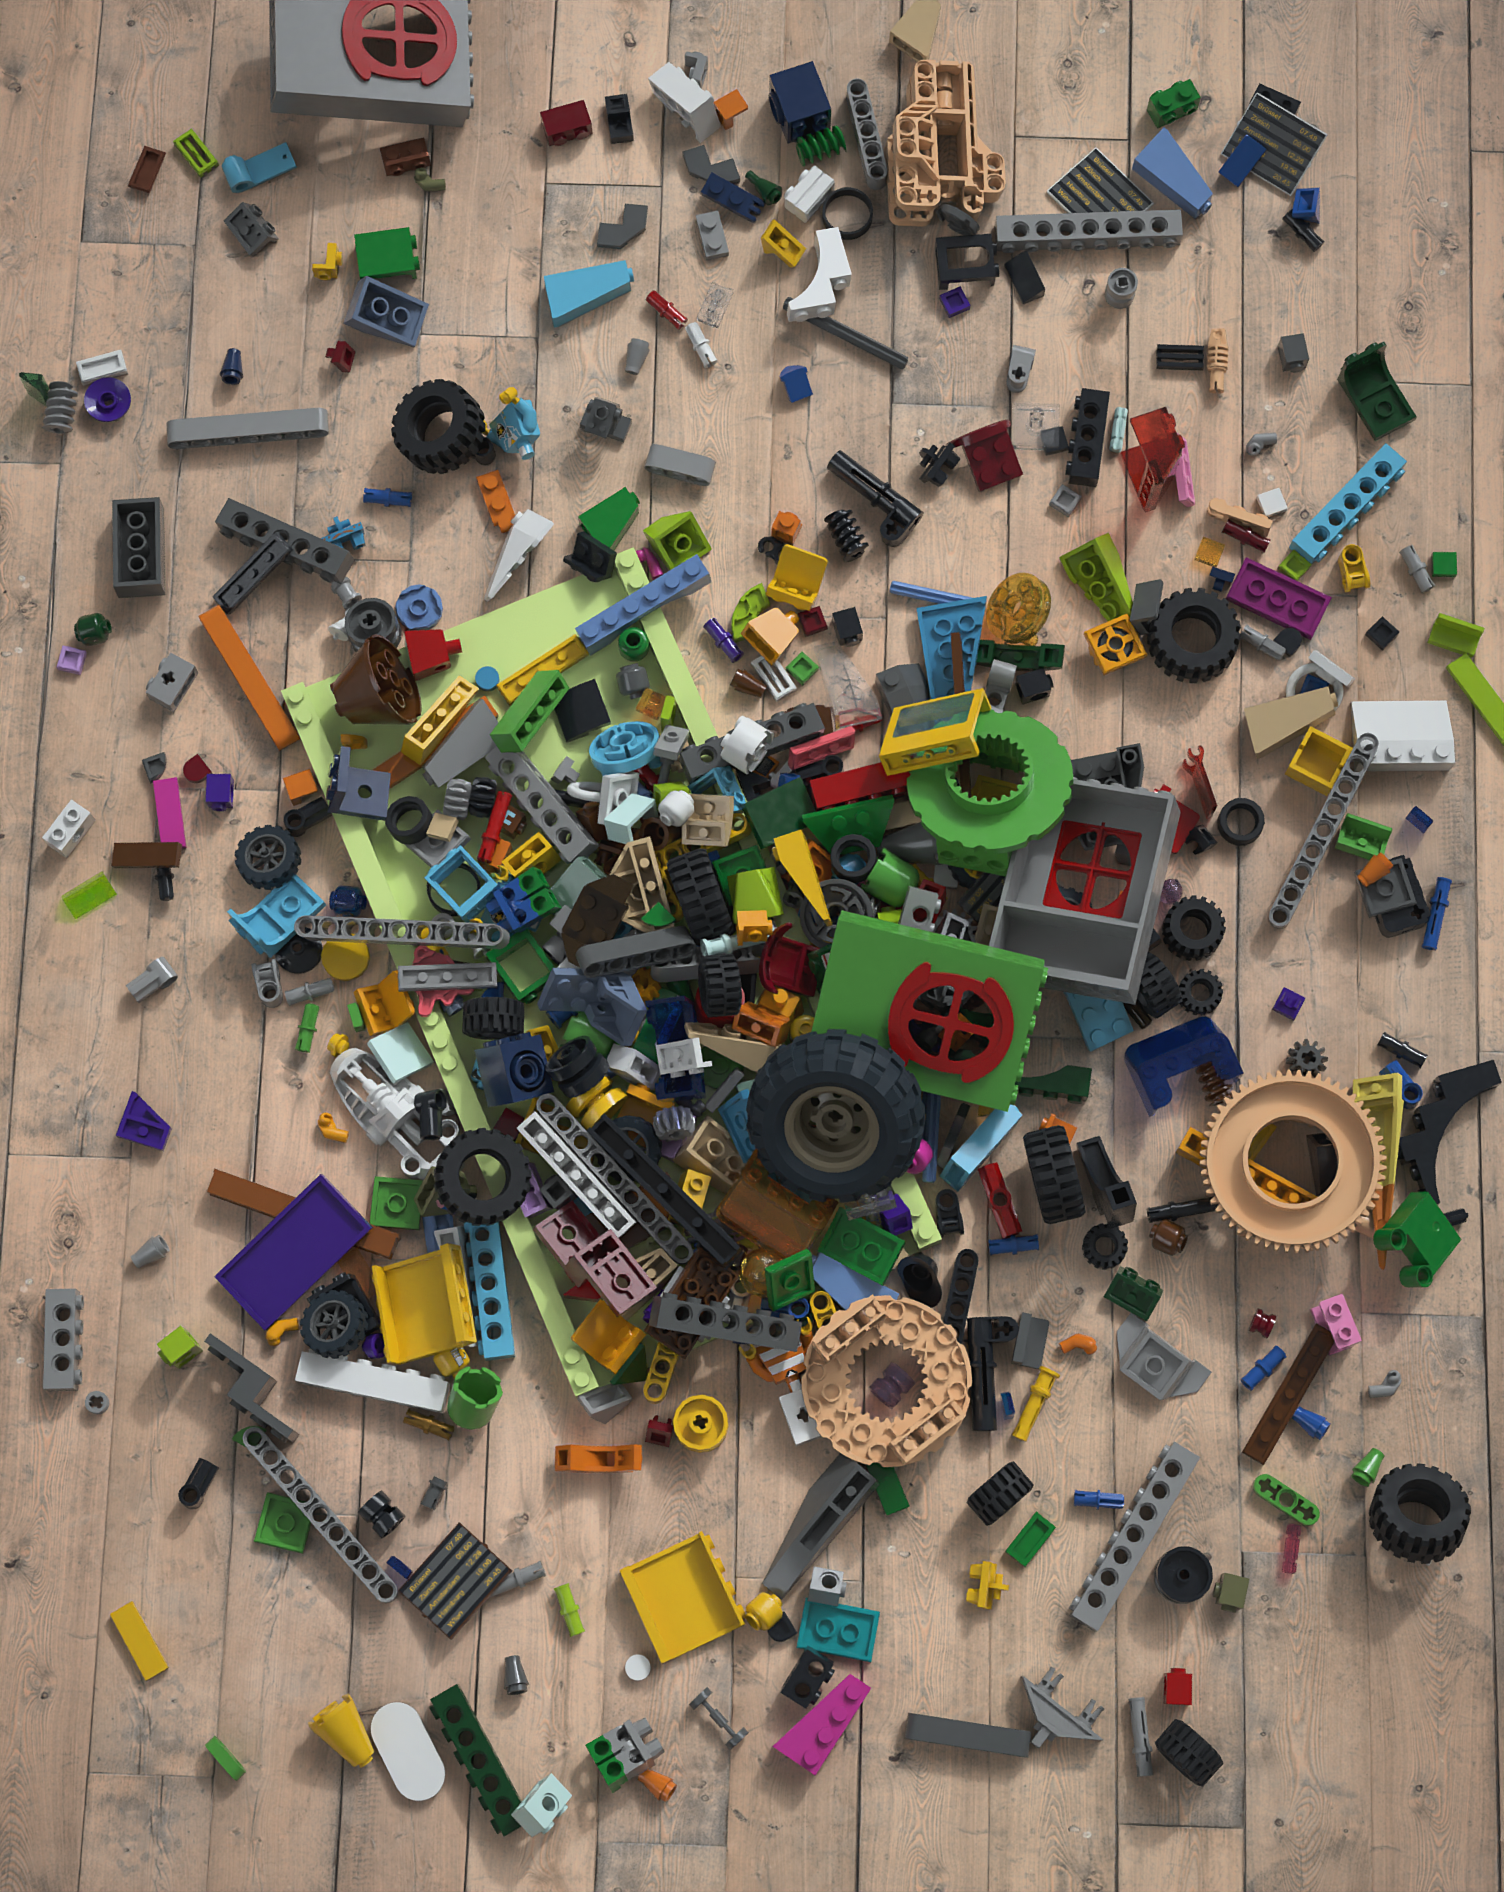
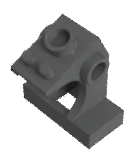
M595 397L587 405L580 428L584 429V432L605 439L608 437L624 443L632 424V419L622 416L623 410L620 409V404Z

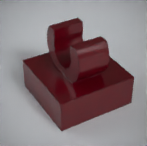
M337 341L336 348H327L325 357L331 358V363L341 372L350 373L356 351L346 341Z
M655 1415L653 1420L649 1419L645 1442L669 1448L674 1425H671L672 1419L668 1418L667 1423L658 1422L659 1416Z

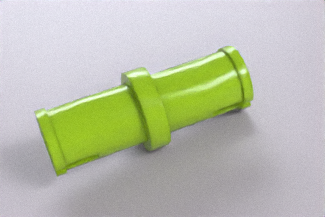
M569 1583L554 1588L561 1607L559 1612L561 1616H564L570 1637L585 1632L578 1613L580 1608L574 1602Z

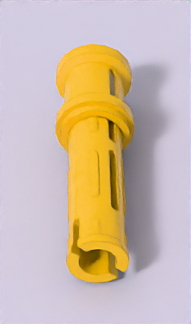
M1044 1366L1039 1367L1040 1373L1034 1385L1030 1386L1031 1394L1012 1433V1436L1027 1442L1045 1399L1048 1400L1052 1395L1050 1391L1055 1380L1060 1377V1374Z

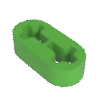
M216 1736L205 1744L209 1752L234 1780L237 1781L246 1773L240 1762Z

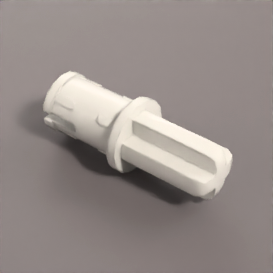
M697 322L688 324L685 330L693 344L692 349L697 351L704 368L711 367L707 357L715 365L718 360L709 346L710 341L705 338Z

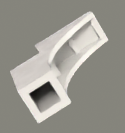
M838 227L815 232L814 246L818 259V270L809 287L801 295L788 303L787 317L789 322H803L810 318H826L833 315L836 305L833 289L842 290L850 286L852 274Z

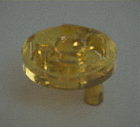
M1016 573L1003 580L992 593L987 605L986 621L992 634L1010 644L1022 643L1026 646H1036L1038 642L1036 634L1045 624L1051 608L1049 588L1042 580L1029 573ZM1021 601L1019 609L1013 613L1015 606Z

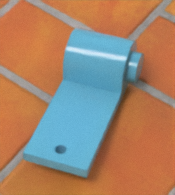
M287 142L245 161L236 155L229 156L222 164L223 172L233 193H241L297 168Z

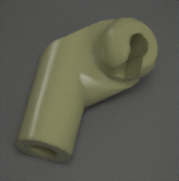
M424 168L415 170V182L423 190H446L445 179H432L427 175V170Z

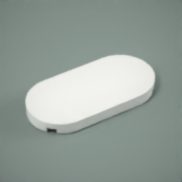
M400 1702L389 1703L381 1707L373 1717L371 1735L397 1789L402 1795L411 1800L422 1801L432 1798L443 1786L445 1766L419 1714L411 1706Z

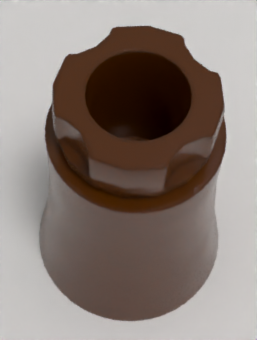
M651 817L642 823L640 838L650 837L654 851H659L682 838V826H667L660 818Z

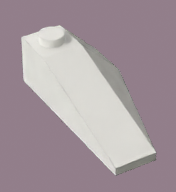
M529 509L523 513L519 511L510 521L513 526L509 529L484 596L485 601L488 602L495 596L510 578L511 572L516 570L525 560L526 554L538 545L554 525L552 521Z

